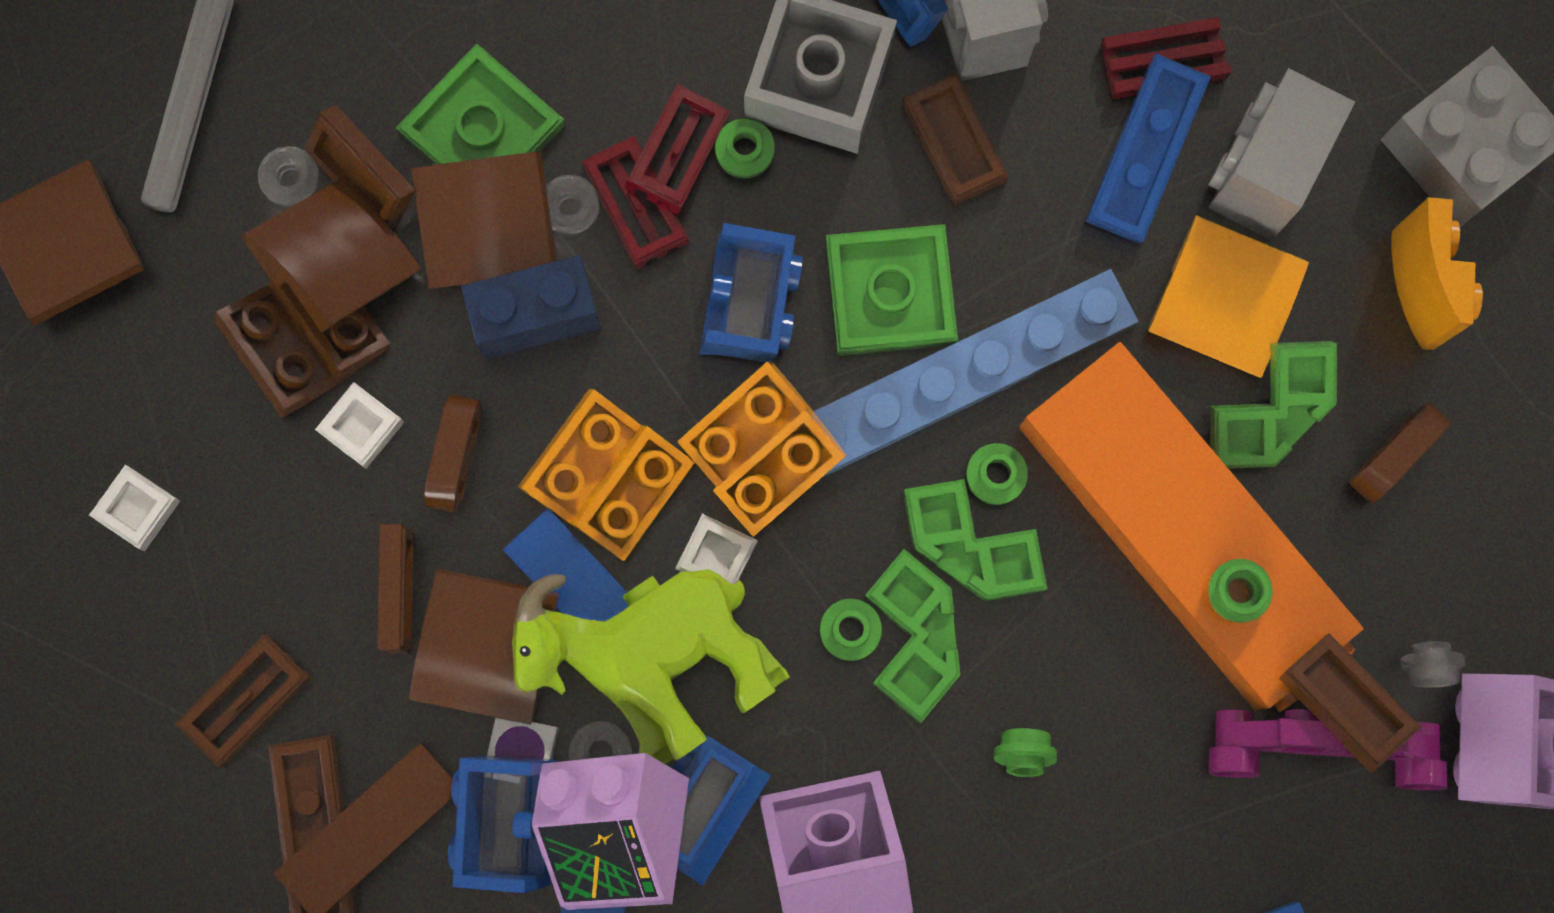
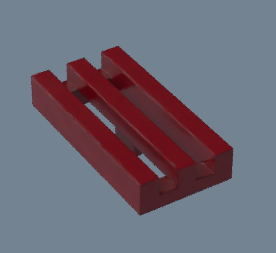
M1219 17L1103 37L1100 46L1112 100L1136 96L1143 77L1122 80L1121 72L1147 68L1151 58L1156 53L1176 62L1209 57L1211 65L1194 67L1192 69L1211 76L1209 82L1228 79L1231 74L1229 61L1225 62L1224 53L1226 52L1224 39L1220 40L1219 36L1221 29ZM1204 38L1206 41L1199 44L1117 58L1116 55Z
M677 83L624 188L633 193L639 189L648 194L647 200L655 204L660 200L669 205L668 211L678 215L730 110ZM681 103L692 107L654 180L645 175L678 108ZM704 113L713 118L676 191L666 186Z
M632 136L581 161V164L631 262L637 270L647 265L646 261L654 257L659 259L667 255V251L675 247L679 249L689 244V239L677 215L667 210L668 204L658 200L655 205L670 234L660 238L637 192L633 193L624 188L629 177L619 158L629 154L635 165L642 153L636 137ZM607 164L649 243L642 248L638 246L599 171V168ZM649 165L645 175L655 180L656 176Z

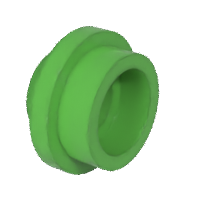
M742 118L731 121L721 129L715 142V153L718 163L728 174L738 178H752L768 169L774 158L775 144L771 132L765 125L753 119ZM747 138L756 144V149L751 154L742 155L735 151L734 144L740 139Z
M1001 443L988 444L978 449L972 455L966 469V480L971 492L979 500L992 505H1002L1016 499L1025 488L1028 479V469L1022 455L1011 446ZM992 463L1004 465L1008 470V480L1001 484L992 482L987 476V466Z
M1234 559L1223 563L1212 573L1208 582L1207 592L1210 604L1218 615L1231 622L1245 623L1257 619L1264 614L1271 603L1273 588L1268 574L1260 565L1246 559ZM1233 580L1243 582L1248 588L1249 595L1244 603L1235 602L1229 595L1228 588Z
M844 599L834 603L824 613L820 624V637L824 647L834 657L844 661H857L869 656L878 646L882 635V625L877 612L869 604L858 599ZM847 618L858 620L863 627L862 636L855 641L844 639L839 632L840 623Z
M1030 728L1009 729L1001 733V743L994 748V760L1006 766V772L1010 775L1036 777L1044 774V767L1054 765L1057 762V750L1051 746V735L1045 731Z

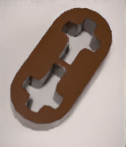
M452 394L448 396L443 408L424 492L425 507L453 513L458 512L464 497L482 417L481 400Z
M1430 401L1425 402L1398 427L1360 467L1348 483L1370 504H1373L1387 493L1451 425V421Z

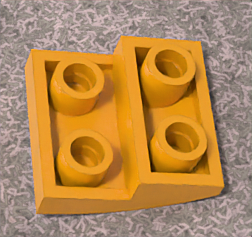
M1428 197L1391 231L1393 271L1398 296L1410 329L1423 350H1435L1471 326L1473 320L1478 318L1482 307V286L1480 283H1475L1476 263L1451 260L1456 255L1460 242L1459 222L1452 220V199Z
M1196 215L1171 269L1172 275L1151 319L1148 331L1262 378L1271 358L1270 344L1277 343L1309 262Z
M771 360L767 361L677 441L716 486L713 490L715 494L753 537L847 456L818 416Z
M589 389L518 485V488L544 507L549 508L558 517L618 559L625 561L695 462L651 428L639 424L596 390Z

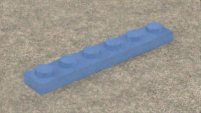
M1109 269L815 410L814 413L847 455L824 476L1135 327L1139 321L1112 270Z

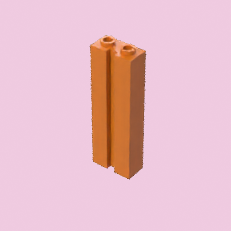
M1121 342L1117 343L1046 400L1019 426L1020 431L1254 711L1269 709L1274 705L1280 712L1298 700L1279 678L1328 633L1350 655L1355 651V648L1349 641L1364 630L1361 624ZM1234 559H1246L1260 565L1268 574L1273 588L1272 600L1268 609L1257 619L1245 623H1235L1222 618L1213 609L1208 598V582L1212 573L1223 563ZM1233 580L1228 588L1230 597L1235 602L1244 603L1249 595L1247 586L1239 580Z

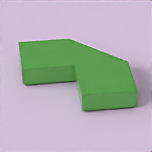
M1333 341L1271 343L1270 404L1210 406V448L1228 469L1276 467L1293 449L1291 446L1316 421L1320 422L1337 404V343Z
M965 479L904 489L903 495L913 550L919 556L984 601L1047 590L1036 529L976 539Z
M903 549L864 598L911 636L873 682V685L920 724L961 674L955 635L952 588L908 551Z

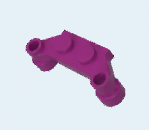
M1309 709L1285 711V719L1280 718L1278 720L1254 721V713L1250 711L1219 710L1216 711L1215 747L1209 748V775L1227 778L1259 777L1260 752L1355 757ZM1417 722L1422 728L1387 759L1395 761V787L1408 790L1447 789V762L1440 760V725Z

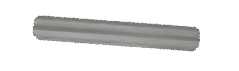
M196 0L141 195L142 203L155 211L172 213L177 207L234 0Z

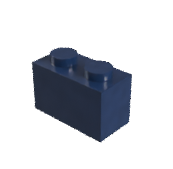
M581 255L461 286L475 343L485 360L601 329Z

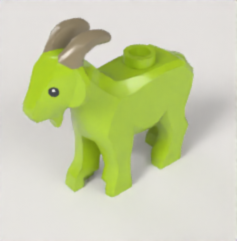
M709 569L680 572L659 585L654 576H651L624 594L622 598L628 607L606 621L582 619L564 613L545 610L542 607V601L547 594L566 583V577L562 574H550L536 580L525 590L518 602L512 637L514 682L517 689L528 693L547 686L563 695L566 693V690L557 672V667L565 660L622 711L639 741V754L646 753L665 765L672 759H675V761L679 760L707 740L704 733L694 723L679 701L671 682L678 675L700 662L706 655L729 667L735 678L734 697L741 713L749 711L776 691L774 687L790 678L786 669L772 656L759 639L745 633L733 620L731 612L741 605L745 596L743 583L737 580L734 584H731L720 574Z

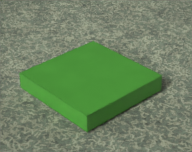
M476 43L396 127V130L403 139L433 165L489 157L541 152L566 124L558 113Z
M945 224L826 235L825 243L837 356L944 347L958 342Z

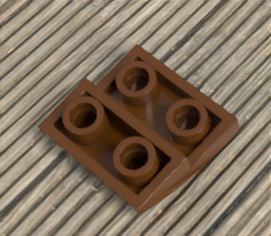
M541 152L411 168L413 185L416 190L415 198L429 289L470 284L556 261Z
M89 159L0 203V265L27 318L34 326L144 270L129 232L116 215L102 179Z
M339 180L241 236L274 286L279 288L287 283L321 333L421 270V267L409 250L384 220L362 198Z
M271 280L267 286L216 311L214 323L281 418L340 384L385 352L390 346V342L364 306L321 333L290 286L285 283L276 288Z
M438 569L433 581L421 631L409 700L531 725L536 715L540 688L528 693L517 689L514 682L512 649L513 629L518 602L528 587ZM549 592L542 601V607L545 610L557 612L560 593Z

